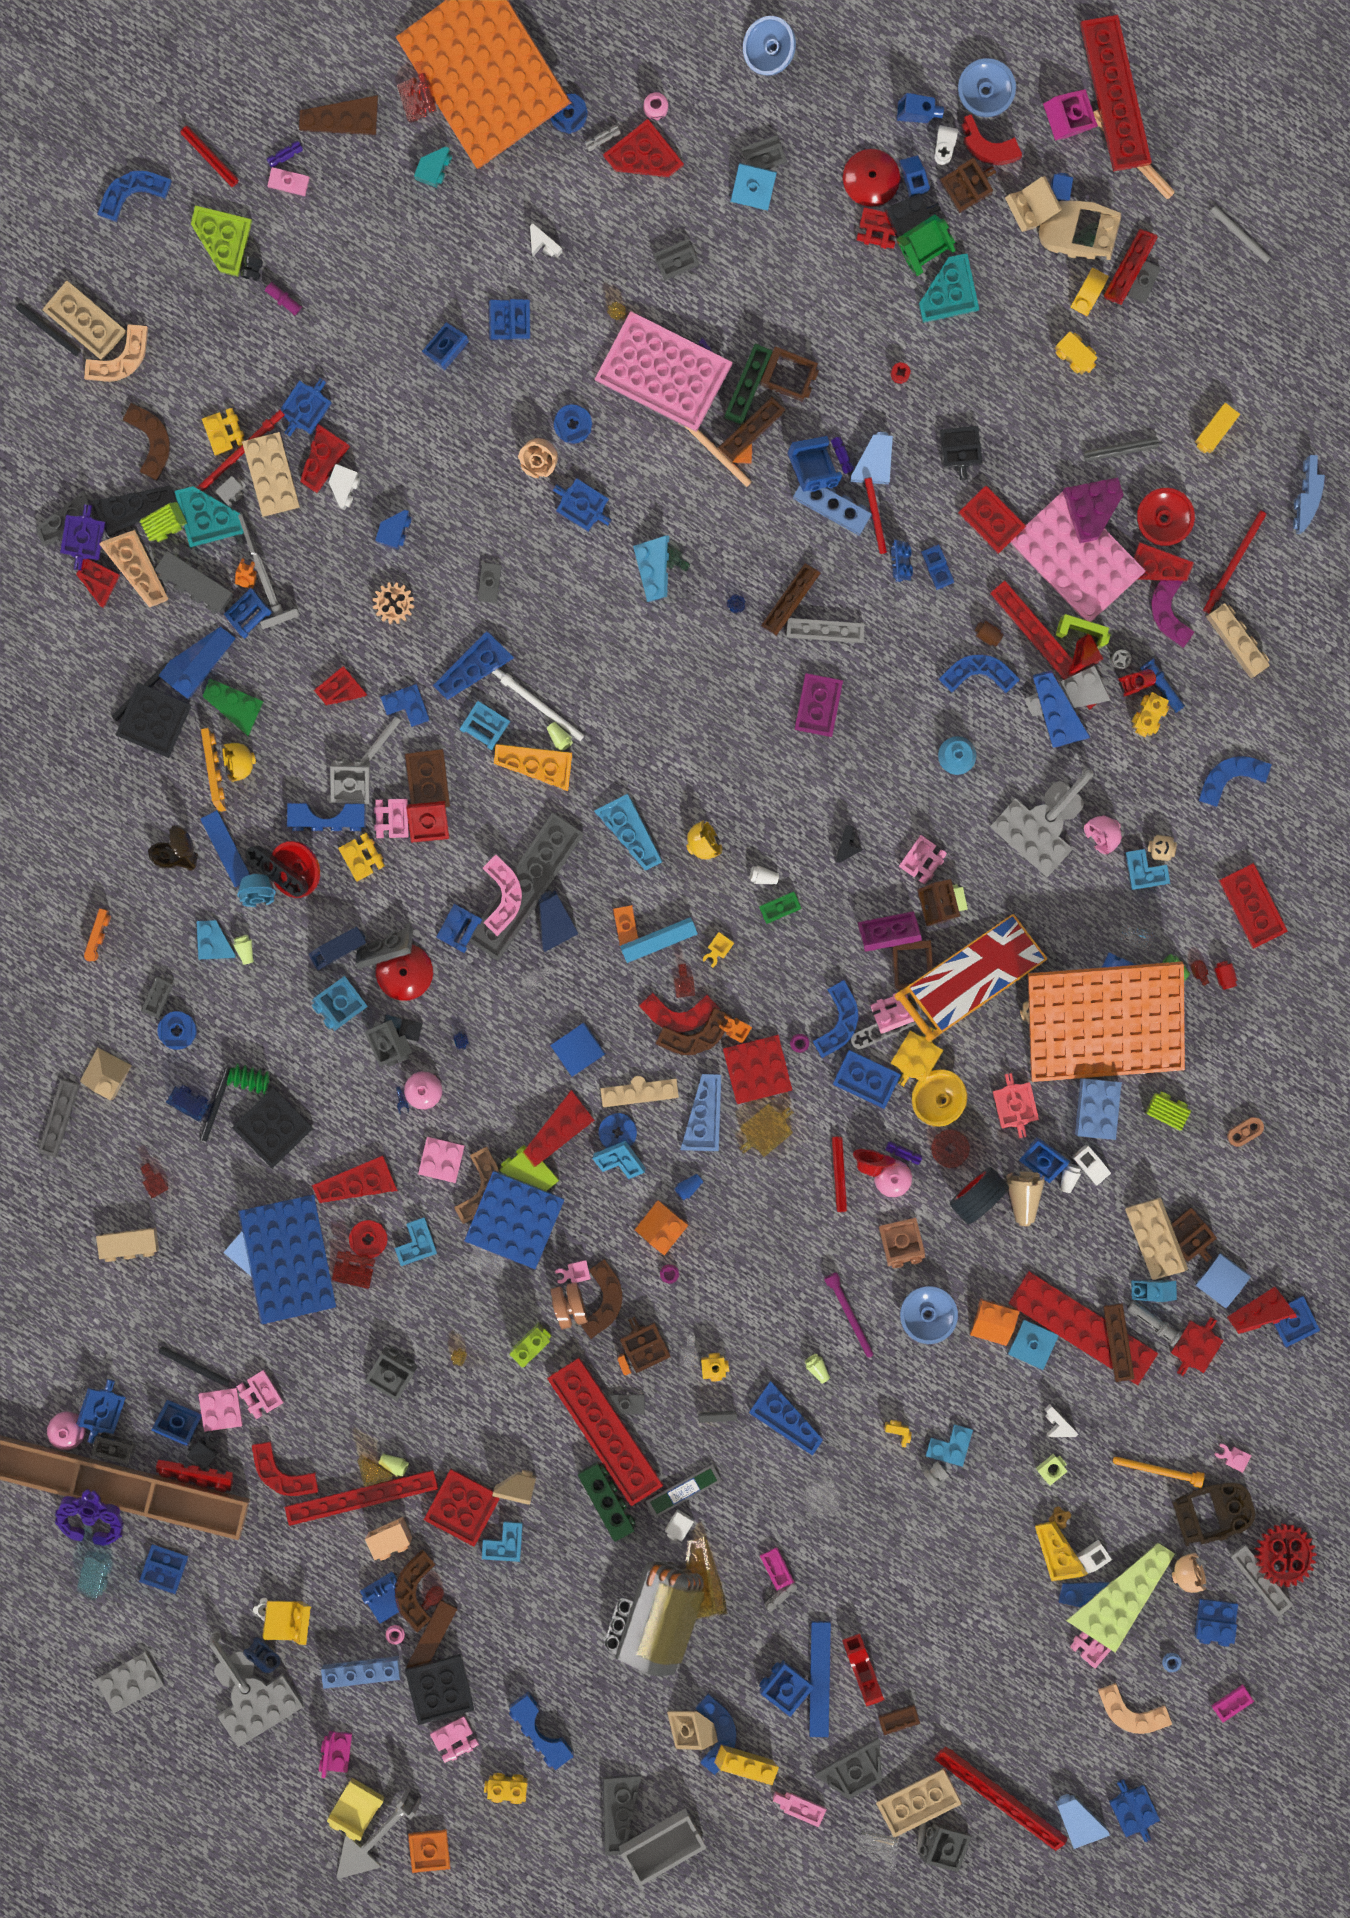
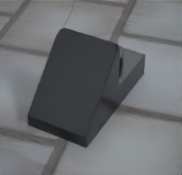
M845 825L836 863H841L863 850L849 846V842L853 843L856 833L853 831L852 826Z
M385 1014L384 1023L392 1020L399 1037L405 1035L406 1039L419 1042L423 1023Z

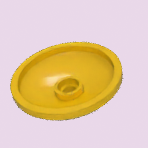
M948 1070L931 1071L924 1083L921 1081L917 1082L912 1093V1107L915 1114L921 1121L930 1126L940 1127L954 1122L962 1114L967 1103V1090L964 1082L959 1076ZM946 1098V1102L942 1104V1099Z

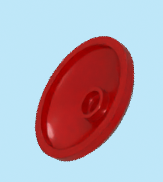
M878 149L862 150L854 154L844 168V188L849 197L862 206L876 207L883 205L894 197L899 188L900 171L898 165L884 151ZM874 172L876 177L871 178L869 173Z
M1159 488L1150 492L1141 501L1137 511V524L1143 536L1150 542L1161 546L1174 545L1184 540L1191 532L1195 522V512L1191 501L1184 493L1173 488ZM1161 515L1167 517L1166 522L1161 521Z
M287 841L277 846L272 855L307 882L308 892L302 896L295 897L276 882H274L275 886L283 894L292 898L308 896L316 889L320 879V866L315 854L308 846L298 841ZM270 862L269 869L272 871L273 864ZM285 872L281 873V878L283 881H287V875Z
M413 944L410 954L383 961L376 965V979L380 988L385 994L396 1000L408 1001L418 998L427 991L432 982V962L424 950ZM402 968L407 970V974L405 976H402L400 974V970Z

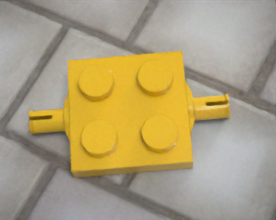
M910 1031L891 1061V1064L898 1067L903 1073L897 1083L904 1087L909 1077L916 1078L924 1083L944 1050L937 1047L932 1041L928 1043L924 1036H919Z

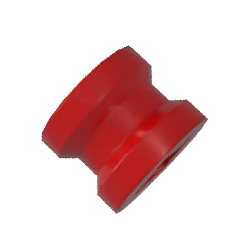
M903 362L896 363L891 370V378L898 384L905 383L911 374L910 367Z

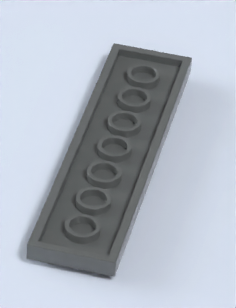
M552 812L513 870L519 880L522 891L521 905L516 917L498 936L484 924L501 903L502 892L500 889L481 917L483 920L477 925L469 942L499 961L539 902L538 899L546 892L584 833Z

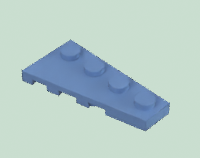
M721 1074L701 1075L680 1150L719 1151Z

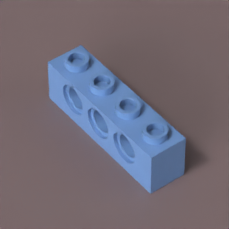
M799 485L793 496L794 500L860 536L871 516L869 508L862 504H859V506L855 505L850 497L846 495L841 497L835 493V489L828 487L817 490L821 493L822 497L819 500H814L811 497L812 491L803 492ZM830 500L837 501L838 508L830 509L828 502ZM851 509L854 511L855 517L848 519L844 512Z
M399 1656L323 1665L321 1669L323 1689L400 1680L401 1667Z

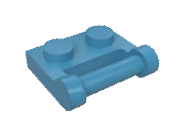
M477 701L462 724L460 731L463 733L467 732L486 744L488 749L493 750L510 721ZM475 721L495 734L494 737L491 739L470 726L471 722Z

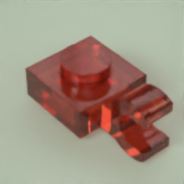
M678 964L680 978H674L676 998L695 996L693 976L687 977L686 964Z
M149 1163L141 1167L146 1177V1180L142 1183L151 1199L169 1189L161 1173L154 1174Z

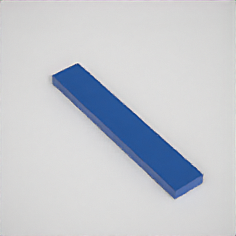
M811 1621L810 1683L814 1685V1688L810 1692L809 1737H829L830 1621Z

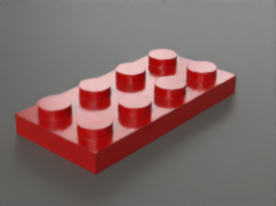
M1254 863L1218 880L1252 949L1288 932Z

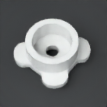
M261 1598L258 1606L253 1608V1612L263 1621L265 1620L266 1612L263 1611V1608H266L267 1598Z

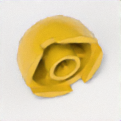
M224 744L225 748L222 749L224 766L227 765L230 774L227 775L228 779L231 782L245 779L250 775L253 764L256 763L254 753H250L248 747L244 744Z
M704 820L695 824L688 832L687 850L690 854H694L700 859H712L722 853V845L716 843L714 836H717L715 830L708 822L704 823Z

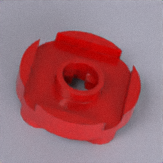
M374 1220L360 1221L349 1234L351 1249L357 1255L366 1259L374 1258L381 1254L388 1242L385 1228L381 1223ZM366 1234H370V1236L374 1238V1240L371 1241V1244H367V1241H363V1238L366 1237Z

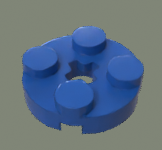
M572 93L567 94L571 103L550 118L552 125L557 130L568 134L580 130L585 125L588 115L584 100ZM566 109L569 111L570 109H572L573 116H568L566 118L564 110Z
M574 404L566 405L555 416L554 429L557 436L565 443L577 444L583 442L590 435L592 419L589 412L581 406ZM569 420L578 421L579 424L576 425V429L567 426L570 424Z
M181 1011L170 1012L158 1024V1037L170 1049H184L191 1045L196 1038L197 1026L193 1018ZM176 1025H179V1028L182 1029V1032L179 1033V1036H176V1033L172 1032V1029L176 1028Z
M611 1114L600 1124L599 1137L601 1143L606 1148L626 1141L631 1146L636 1140L637 1129L635 1123L625 1114ZM617 1127H620L621 1131L623 1132V1136L619 1135V1137L616 1138L615 1134L612 1133V1130H616Z

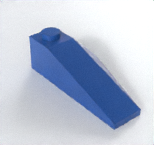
M219 627L170 660L159 674V677L187 699H190L236 638L222 627Z

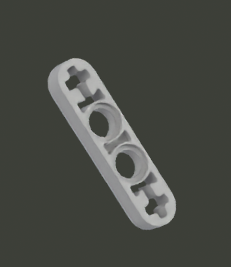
M916 1022L908 1023L905 1027L900 1026L897 1030L882 1033L879 1038H874L871 1034L872 1029L878 1027L877 1023L855 1032L851 1037V1044L856 1049H863L916 1025ZM868 1030V1035L872 1041L868 1043V1039L862 1041L863 1045L855 1044L856 1036L864 1037L866 1036L864 1032Z

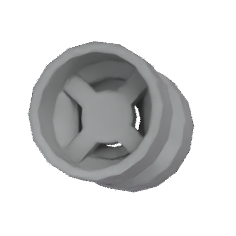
M938 1461L933 1464L931 1469H926L922 1472L934 1488L939 1485V1481L949 1477Z

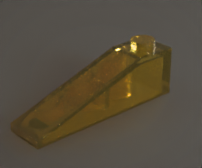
M707 1538L689 1540L685 1560L686 1569L691 1570L692 1573H698L704 1580L703 1589L692 1620L728 1614L725 1595Z

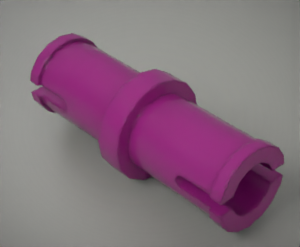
M273 282L266 287L265 292L278 301L277 304L279 306H284L294 316L301 310L302 306L294 301L288 292H283Z

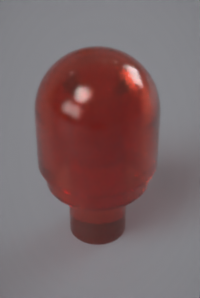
M1201 960L1193 961L1190 969L1196 980L1200 979L1203 986L1208 985L1210 982L1206 975L1209 973L1205 963Z
M433 1586L426 1593V1600L421 1606L428 1610L431 1605L435 1606L444 1597L443 1588Z

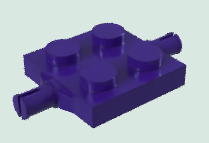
M84 504L82 516L66 515L60 553L68 554L75 558L74 570L78 568V570L82 571L83 559H100L101 546L99 544L103 541L106 522L90 517L91 505Z

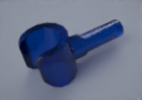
M396 1087L399 1099L397 1104L398 1113L401 1115L400 1109L402 1107H406L409 1113V1105L404 1101L401 1087Z

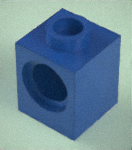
M1067 173L1054 174L1052 178L1051 189L1057 201H1070L1073 177H1069Z

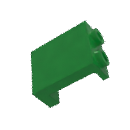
M935 214L896 239L908 267L916 276L924 273L922 265L945 250L949 249L952 253L956 251L953 245L955 240L947 232L948 224L943 218L940 219Z

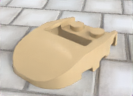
M1058 201L1062 210L1040 224L1039 239L1041 244L1049 251L1061 252L1071 258H1076L1077 256L1095 259L1096 256H1107V260H1111L1122 216L1120 212L1094 202ZM1081 209L1097 211L1101 214L1093 247L1072 243Z

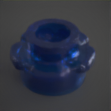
M734 594L727 601V607L730 608L732 613L742 612L745 609L746 601L744 597Z
M459 1031L458 1034L453 1035L456 1048L458 1050L462 1048L465 1050L466 1045L469 1044L466 1034H462Z

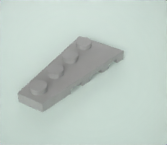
M1095 665L1059 682L1073 708L1111 701ZM1038 693L1025 698L1032 716L1043 714Z

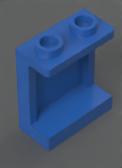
M827 436L792 442L787 452L803 492H813L825 487L833 488L839 484L843 476L841 472L836 473L828 454L827 447L830 442Z

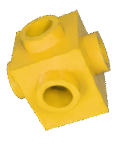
M720 1353L708 1354L709 1357H701L703 1379L711 1378V1381H721L722 1377H726V1372H729L728 1360H724V1355L720 1356ZM714 1365L719 1366L717 1369L712 1368Z

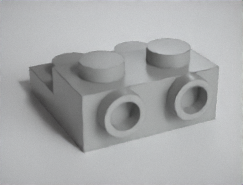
M337 758L335 762H331V803H370V763L366 762L365 759H355L354 762H347L344 758Z

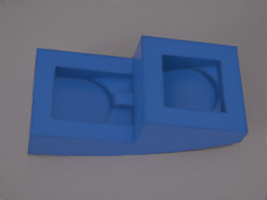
M939 545L921 552L936 590L954 583Z

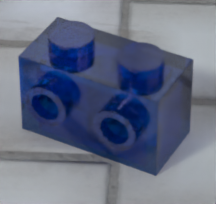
M186 1085L175 1086L166 1103L194 1120L202 1121L212 1105L208 1103L209 1099L201 1094L197 1096L191 1093L192 1089Z

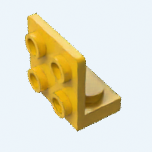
M267 1601L263 1639L293 1640L299 1645H306L311 1606L303 1601Z

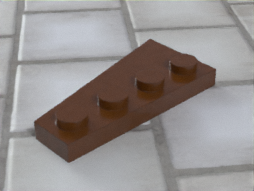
M378 95L300 110L299 131L376 135Z

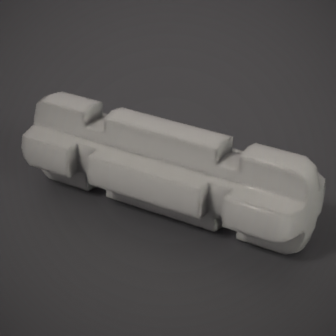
M617 125L610 127V130L606 129L595 135L593 139L586 140L585 146L588 151H592L597 145L599 147L612 140V137L616 138L619 136L621 131Z
M793 1582L779 1589L772 1596L771 1600L768 1599L764 1603L767 1610L770 1612L775 1610L777 1604L780 1605L790 1596V1592L793 1593L797 1589V1585Z

